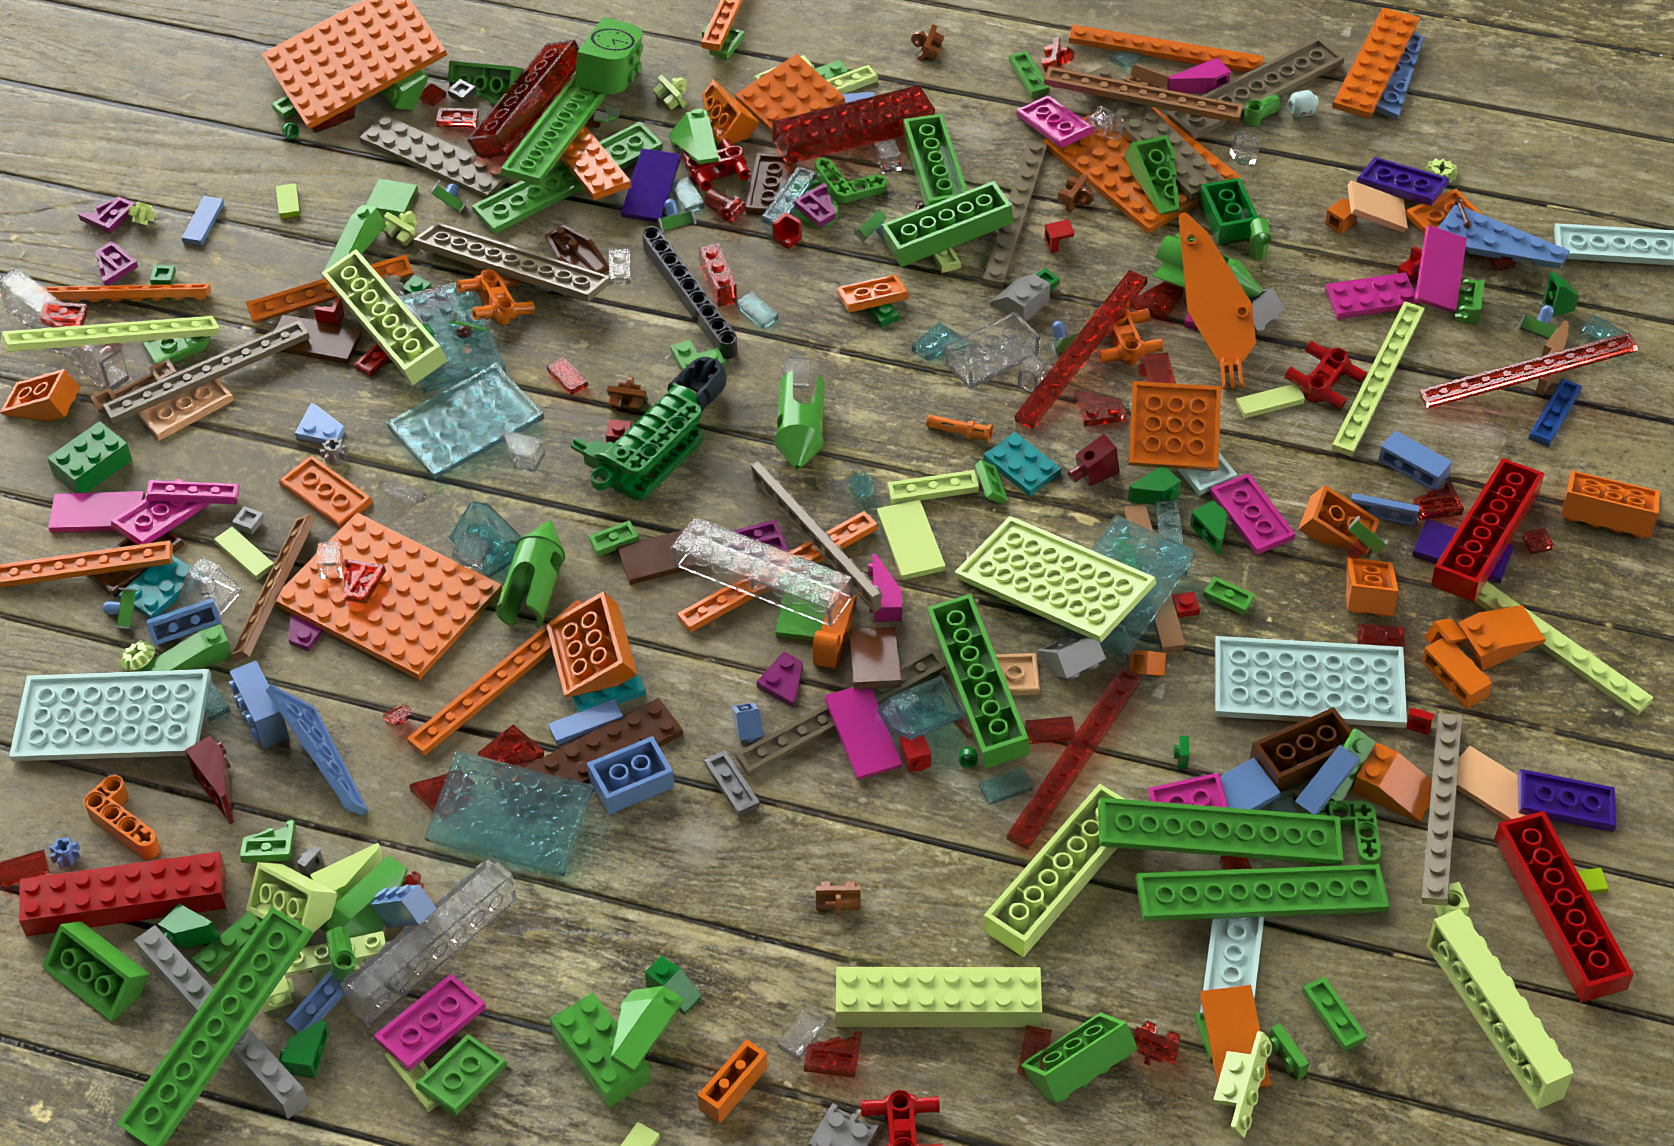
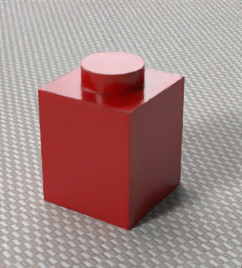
M923 731L900 736L899 751L908 773L923 771L931 767V751Z

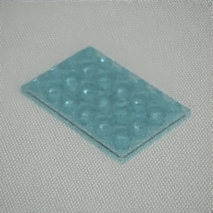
M458 282L397 296L404 305L407 304L418 315L423 323L430 325V328L435 332L433 338L440 345L448 360L419 381L423 393L506 372V366L490 330L472 329V335L464 338L460 334L462 326L450 323L451 314L456 311L457 321L484 327L486 321L485 319L474 320L472 318V307H479L473 291L459 293L456 287Z
M495 363L387 421V426L433 479H436L544 419V413Z
M1116 514L1091 550L1155 577L1156 585L1100 643L1101 646L1127 658L1130 650L1134 648L1195 558L1196 551Z
M456 751L424 838L428 842L564 877L594 792V785Z

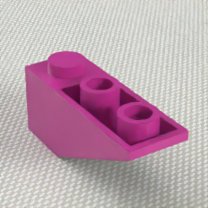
M1215 58L1168 77L1167 90L1181 93H1208L1230 82L1231 71L1219 58Z
M872 554V563H868V577H873V581L870 582L873 586L876 585L882 593V608L876 612L869 608V613H874V622L902 621L901 588L878 556Z

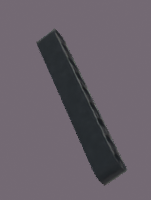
M653 226L645 228L642 231L645 253L713 347H718L725 359L735 357L738 353L736 333L662 232Z

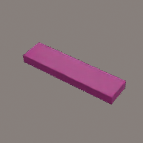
M149 480L146 500L237 504L239 484Z

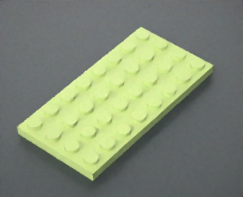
M1011 516L955 571L956 579L1100 643L1156 585L1155 577Z

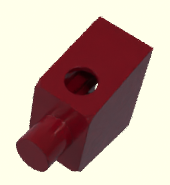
M1102 434L1075 455L1077 466L1068 471V475L1074 483L1083 478L1088 485L1093 486L1118 474L1120 469L1116 446L1105 434Z

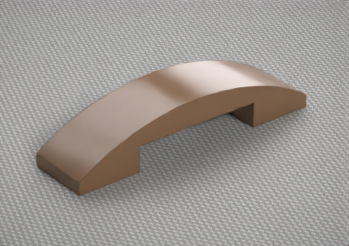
M167 358L149 367L150 374L114 392L109 387L90 396L99 413H106L103 404L177 373L170 360Z

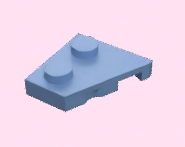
M311 403L295 435L296 439L322 444L331 438L340 440L345 430L341 423L317 405Z

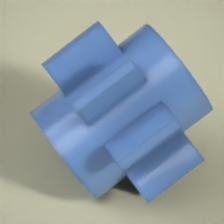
M69 836L67 838H57L53 846H49L51 851L50 859L52 863L58 862L60 868L63 866H73L76 860L81 858L78 842L72 843Z

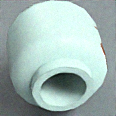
M1310 90L1295 92L1288 100L1289 112L1297 118L1313 115L1316 112V107L1319 106L1318 97Z

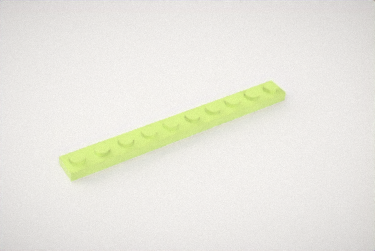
M1404 301L1333 442V451L1353 457L1423 316L1424 307Z
M213 316L3 331L1 333V340L7 352H18L21 350H41L46 348L208 337L219 335L220 328Z
M1488 582L1485 583L1475 600V603L1487 611L1520 606L1519 603ZM1526 609L1546 642L1538 645L1539 648L1636 716L1651 704L1653 696Z

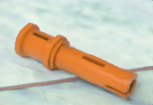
M928 415L926 426L929 428L965 435L969 440H972V438L984 440L987 444L991 442L994 429L992 424L986 426L977 424L973 420L967 423L934 415Z

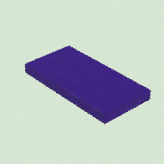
M641 149L632 176L631 188L628 189L621 210L622 217L657 223L658 218H663L665 211L664 203L669 199L681 161V154Z
M1374 157L1357 177V182L1382 192L1432 206L1448 186L1449 178Z
M1426 519L1412 556L1437 563L1458 528ZM1508 545L1488 580L1501 583L1514 548L1513 545Z
M1520 769L1518 772V813L1530 815L1545 811L1550 820L1614 832L1616 829L1615 787Z

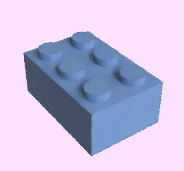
M257 661L231 670L232 681H229V686L234 694L233 699L237 708L242 710L241 715L246 726L249 725L252 728L249 730L254 742L259 741L262 749H266L289 739L284 717L265 691L269 684Z
M653 736L587 763L590 782L608 815L675 788L673 770Z

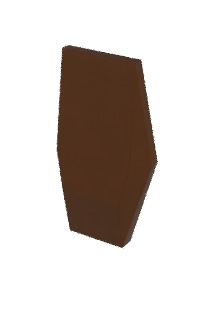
M565 224L545 235L547 243L558 260L601 274L610 269L592 239Z

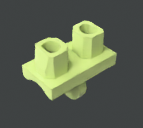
M661 74L658 77L660 83L653 89L655 95L661 100L669 94L663 101L670 110L678 105L682 108L686 107L687 103L682 99L681 93L687 92V81L681 77L673 78L671 84Z
M407 211L405 214L400 213L399 218L389 212L384 215L387 220V226L383 229V232L390 238L397 231H400L396 239L406 247L418 236L414 228L418 222L415 221L416 215L412 211Z

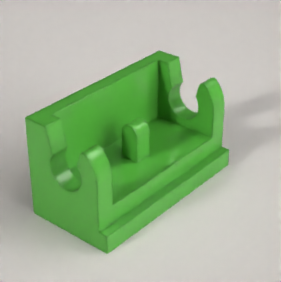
M1463 280L1462 284L1470 285L1471 288H1459L1454 321L1478 324L1485 280Z

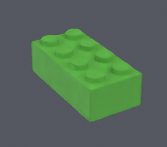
M594 993L589 994L550 1018L552 1035L607 1108L651 1082L650 1066L645 1059L642 1060L633 1073L610 1060L617 1032V1023Z

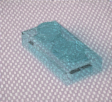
M1593 315L1583 325L1581 331L1617 352L1625 346L1631 337V334L1596 315Z

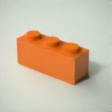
M1441 638L1424 648L1421 662L1466 709L1489 697L1492 686L1490 678L1482 673L1474 661L1468 658L1456 643L1449 644L1444 638Z
M746 1039L698 1094L699 1110L720 1124L768 1069L767 1053Z

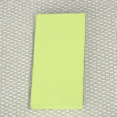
M920 499L877 508V515L901 580L945 571V563Z

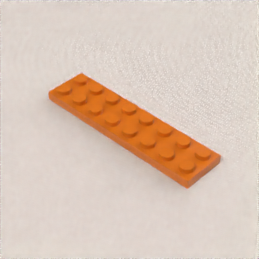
M1381 9L1333 101V109L1368 119L1371 118L1419 24L1420 17L1392 9Z
M544 112L539 114L538 116L532 117L534 125L541 118ZM584 125L560 157L593 200L631 188L629 178Z

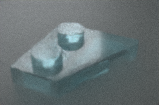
M938 322L912 344V351L929 361L939 356L953 354V350L957 348L969 349L970 341L941 322Z

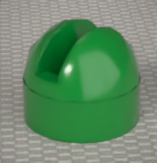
M292 122L285 123L282 126V133L285 137L294 139L299 135V127Z
M971 747L963 748L959 754L960 765L965 768L976 766L978 763L977 751Z

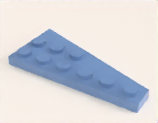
M1414 32L1374 111L1398 121L1424 36Z
M270 685L265 690L300 740L301 747L309 753L338 795L344 809L362 816L368 811V808L316 707L274 685Z

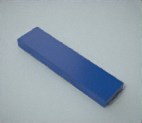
M1562 378L1530 432L1528 439L1549 447L1580 394L1582 386Z

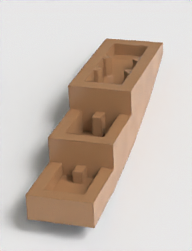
M1564 320L1544 345L1541 356L1542 363L1538 374L1540 378L1535 392L1541 396H1544L1552 384L1560 367L1568 337L1569 322Z

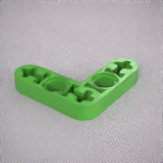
M818 158L815 161L814 173L822 184L825 183L827 185V191L838 203H848L879 195L886 190L887 179L882 175L876 174L846 181L830 159ZM828 179H835L837 182H831ZM856 187H861L865 190H857Z
M1328 801L1318 815H1326L1325 811H1328L1329 816H1335L1333 811H1343L1346 816L1340 818V826H1353L1358 861L1361 865L1378 864L1381 847L1374 806L1366 801ZM1360 811H1364L1367 816H1363ZM1368 830L1373 836L1365 838L1361 836L1360 831ZM1367 846H1370V854L1373 857H1368L1366 853Z

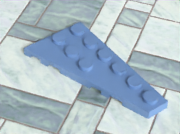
M1456 204L1438 227L1467 238L1465 250L1469 254L1498 259L1504 256L1513 258L1512 261L1521 262L1522 259L1532 261L1534 265L1560 269L1570 253V250L1463 207L1468 221L1472 223V226L1466 229L1463 225L1464 220L1459 206Z

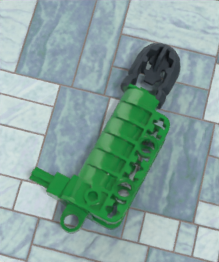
M700 357L692 361L668 384V392L615 443L609 441L605 445L595 439L589 444L580 438H574L571 448L584 455V463L594 469L590 476L592 487L596 490H605L611 486L634 500L645 499L703 442L702 429L696 425L700 422L701 412L706 408V405L708 406L725 388L727 374L724 366L711 357ZM678 446H682L685 448L681 452L674 450V448ZM650 473L657 474V476L653 479L647 477V475ZM600 477L603 482H597L595 479Z

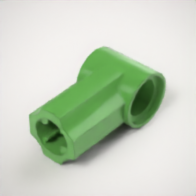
M1274 94L1260 101L1249 100L1246 103L1243 122L1248 126H1258L1262 118L1281 110L1282 104L1279 97Z
M1257 218L1250 224L1251 237L1248 254L1254 260H1262L1267 256L1271 233L1268 220Z
M335 927L326 932L331 961V975L336 981L346 982L354 975L356 957L352 952L348 929ZM340 964H345V965H347L348 967H341V966H339V965H340Z

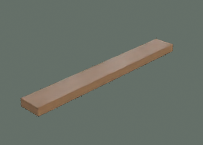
M1146 504L1124 507L1123 513L1138 567L1142 572L1155 577L1156 585L1146 596L1162 652L1185 650V641Z
M307 514L295 520L230 654V658L234 662L250 657L316 519L313 515Z

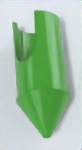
M1167 235L1162 241L1155 257L1163 262L1158 271L1154 272L1152 276L1185 288L1181 239ZM1222 255L1248 298L1260 297L1263 290L1241 261Z
M790 371L780 380L777 414L778 430L774 437V444L794 469L799 470L820 452L824 444L822 432L825 383L818 375L816 393L811 398V404L799 403L793 398V371Z
M552 521L545 522L516 542V551L496 607L497 616L508 626H514L526 594H528L527 607L538 616L537 628L543 624L561 564L565 560V552Z

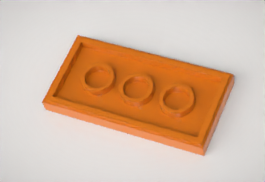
M312 455L279 480L281 487L340 529L356 513L360 514L373 503L370 496Z
M1251 985L1204 990L1199 993L1217 1085L1227 1051L1251 1054L1257 1032H1261ZM1267 1061L1265 1064V1077L1260 1082L1259 1088L1271 1086Z

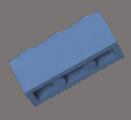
M1396 430L1382 444L1378 461L1434 492L1449 477L1452 461L1446 457L1439 455Z
M211 598L148 619L147 627L155 646L222 623V617L215 598Z
M408 884L403 887L395 886L391 889L386 887L380 890L375 895L376 900L370 904L387 928L419 925L437 909L420 885L409 886Z

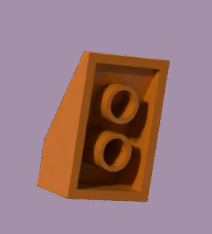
M65 369L16 382L0 413L5 416L43 421L62 419L68 414V410L76 399L80 386Z
M1324 485L1310 496L1298 530L1317 542L1367 555L1370 548L1365 545L1368 550L1365 549L1358 542L1359 539L1348 530V526L1357 516H1360L1359 521L1375 534L1380 519Z
M1347 557V610L1355 614L1373 613L1379 617L1394 616L1399 591L1393 563Z
M1523 605L1479 612L1458 622L1459 628L1467 637L1464 644L1482 671L1546 642Z
M1376 742L1356 776L1353 794L1420 824L1430 806L1432 779L1399 752Z

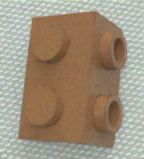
M1134 64L1131 74L1123 78L1125 82L1166 89L1169 76Z

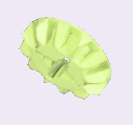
M1435 158L1434 161H1428L1425 167L1426 172L1449 178V183L1454 181L1458 174L1457 165H1453L1451 161H1444V158L1442 160Z
M139 640L137 644L132 643L129 648H125V653L120 655L121 660L119 663L126 671L138 670L147 665L153 658L155 647L148 640L144 642Z

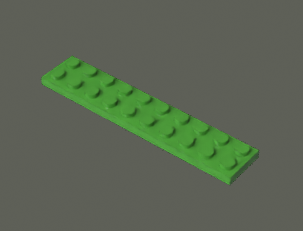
M574 74L501 167V175L513 180L524 181L531 185H540L608 94L576 87V74Z
M641 122L599 142L621 170L638 161L642 148L657 151L663 149V143ZM560 161L553 166L540 185H531L520 181L472 205V209L480 220L496 234L585 188L565 163Z
M1102 797L1098 800L1100 846L1341 865L1343 862L1339 816Z
M1379 864L1137 873L1135 878L1143 921L1388 912L1390 907Z
M271 907L117 1125L148 1146H164L314 933L276 908Z

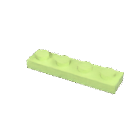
M970 470L887 482V489L891 505L918 499L921 501L979 492V485L975 471Z

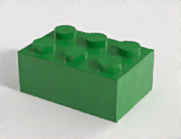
M1235 178L1201 184L1199 204L1217 243L1222 244L1249 239L1251 237L1250 224L1259 216L1241 179Z
M100 421L47 457L52 474L74 493H87L132 461L127 442Z

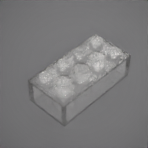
M1014 311L945 346V364L969 389H972L1039 355L1040 336Z

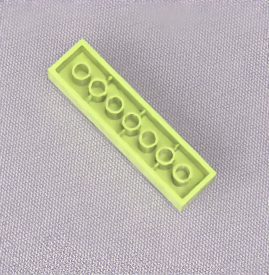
M357 249L322 272L332 291L338 298H341L343 304L412 385L448 361L440 345Z
M1099 783L984 914L983 931L1017 954L1025 957L1118 848L1099 845L1098 800L1100 797L1124 798Z
M1461 909L1434 919L1426 945L1535 1108L1538 1110L1563 1099L1574 1073L1570 1062L1562 1057L1556 1042L1549 1038L1545 1032L1541 1020L1533 1015L1527 1000L1521 997L1516 990L1512 978L1504 973L1498 958L1493 956L1487 948L1485 939L1475 931L1471 919L1465 916Z
M836 967V1027L1041 1028L1042 994L1040 967Z

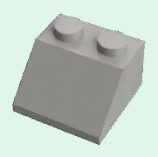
M1035 274L1018 278L990 302V305L1024 324L1049 302L1050 283Z
M1273 288L1264 289L1260 297L1249 299L1252 303L1255 334L1263 331L1267 323L1278 319V314L1285 309Z
M1076 631L1037 650L1039 656L1057 677L1066 678L1067 680L1078 677L1080 675L1079 672L1085 669L1091 670L1098 667L1099 662L1106 659L1100 642Z

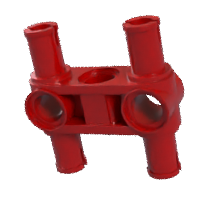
M723 139L719 143L721 150H717L719 161L698 164L691 159L688 152H682L681 156L686 163L685 168L688 172L689 181L698 183L701 190L708 191L713 186L711 184L712 179L734 173L742 181L749 179L751 172L746 167V160L741 147L733 146L729 139Z
M1311 340L1305 349V353L1319 359L1320 363L1307 376L1290 366L1285 373L1284 379L1298 385L1308 401L1315 403L1325 401L1341 410L1347 398L1331 390L1333 385L1344 374L1361 384L1368 372L1352 364L1345 350L1341 348H1329L1327 350Z
M895 1090L890 1095H886L884 1099L860 1100L861 1117L885 1115V1118H887L889 1144L887 1146H943V1143L919 1145V1142H916L914 1116L917 1113H940L939 1096L916 1098L915 1095L909 1094L905 1090ZM900 1104V1105H904L905 1107H904V1108H896L895 1106Z

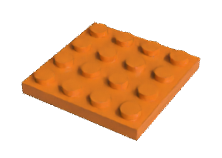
M795 54L735 94L736 100L783 144L846 103L845 97L798 54Z
M1133 381L1128 466L1159 468L1164 465L1166 468L1218 471L1221 386Z

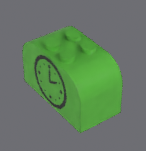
M603 17L577 52L575 86L604 94H616L624 91L629 83L634 81L636 73H639L641 70L642 62H640V56L643 51L642 30L636 25Z

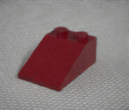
M210 735L185 749L194 778L227 822L232 824L234 822L232 786L228 770L231 766L224 756L227 753L220 741L216 743Z

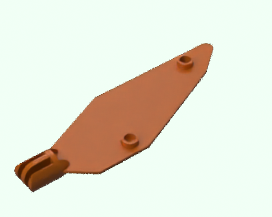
M1181 213L1179 215V227L1188 313L1220 365L1222 389L1227 390L1225 372L1230 374L1231 389H1236L1234 376L1236 371H1238L1240 388H1244L1242 362L1256 345L1252 303L1208 232L1190 215Z

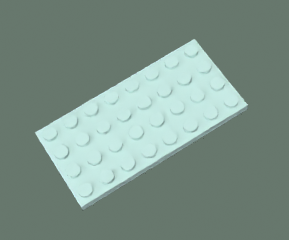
M1215 637V717L1301 722L1334 707L1347 725L1406 728L1407 712L1403 647Z
M209 669L27 676L9 757L12 761L187 756L185 749L198 743L200 740L211 672Z

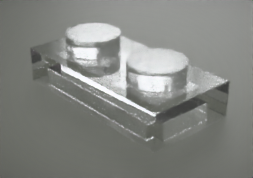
M630 248L609 249L610 285L631 284Z
M806 1006L779 1040L778 1048L800 1060L828 1024V1017Z

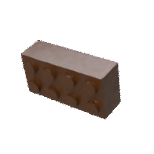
M1332 707L1253 742L1250 759H1256L1274 785L1282 792L1314 778L1338 746H1344L1352 730L1337 710Z

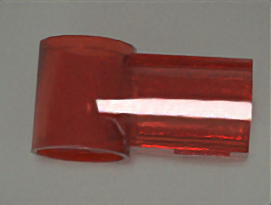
M710 189L704 198V205L719 212L721 217L728 223H733L747 209L745 202L741 198L736 196L731 199L716 190Z

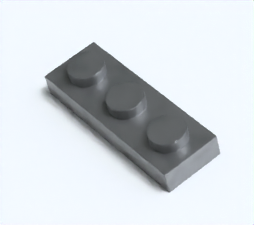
M726 750L704 760L705 767L738 817L760 808L759 800Z

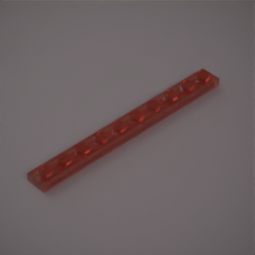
M1131 270L1125 274L1014 415L1016 422L1031 429L1035 428L1148 283L1147 277Z
M1628 332L1419 390L1420 397L1426 409L1438 407L1637 352L1638 347L1634 338Z
M1121 666L1008 832V841L1029 850L1142 682V675Z

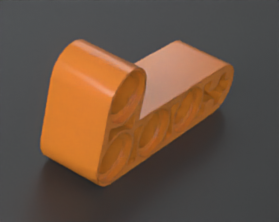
M833 592L821 631H816L812 648L813 665L837 669L855 613L857 596Z
M118 775L108 776L84 798V805L89 818L141 858L147 860L154 859L161 850L156 833L121 807L129 797L124 781Z

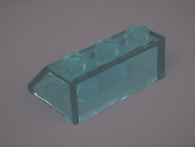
M475 501L469 503L449 536L487 577H492L511 565L516 551V542L522 537L489 504Z
M942 675L889 697L877 709L889 731L909 740L918 738L966 716Z

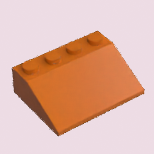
M1571 470L1561 517H1565L1570 522H1586L1589 526L1596 528L1601 526L1607 527L1616 533H1623V531L1632 533L1637 538H1651L1659 511L1660 491Z
M604 591L546 624L563 693L566 698L619 686L638 675L619 605Z

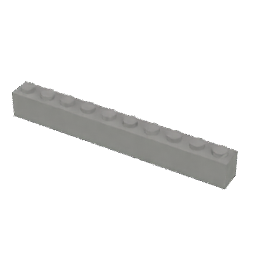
M154 925L134 940L139 954L190 1012L195 1015L213 988ZM247 1027L229 1055L280 1112L289 1119L309 1104L305 1090Z

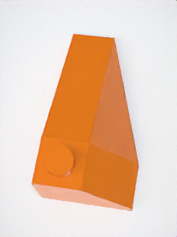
M713 79L702 94L705 110L709 112V120L713 128L712 132L715 141L719 144L721 140L729 139L732 144L748 139L756 130L759 124L758 120Z

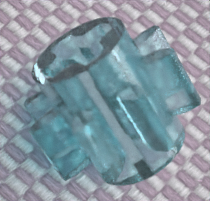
M865 471L860 475L855 472L849 478L851 485L848 489L859 499L864 495L869 498L875 491L873 486L875 480Z

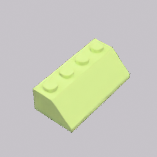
M258 862L246 910L263 919L271 907H274L314 933L332 917L337 892L283 864Z

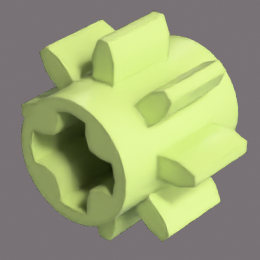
M137 201L136 206H130L128 215L133 216V222L147 225L148 220L154 222L156 212L151 211L152 205Z

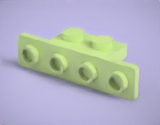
M383 931L350 938L352 952L356 957L353 977L366 974L363 959L387 954ZM327 943L303 948L286 974L293 975L312 970L315 982L318 984L331 970ZM340 964L342 967H348L345 964Z
M1257 1032L1251 1054L1227 1051L1214 1096V1101L1217 1104L1236 1106L1231 1129L1242 1138H1245L1247 1130L1251 1127V1114L1254 1105L1258 1102V1089L1260 1082L1265 1077L1267 1057L1270 1056L1272 1051L1271 1041L1264 1032Z

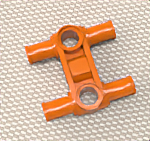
M483 270L481 275L475 276L474 279L457 280L456 287L459 293L475 291L485 305L472 307L471 313L474 320L490 318L498 324L506 325L510 323L511 319L517 318L518 315L534 314L535 305L533 301L516 303L507 289L518 288L520 280L501 276L493 270Z
M1114 307L1102 318L1086 320L1088 333L1106 330L1109 332L1115 346L1114 348L1099 350L1098 356L1101 363L1119 360L1127 365H1134L1141 358H1144L1146 354L1164 351L1161 338L1143 342L1134 325L1150 322L1151 317L1148 308L1130 312L1123 307Z

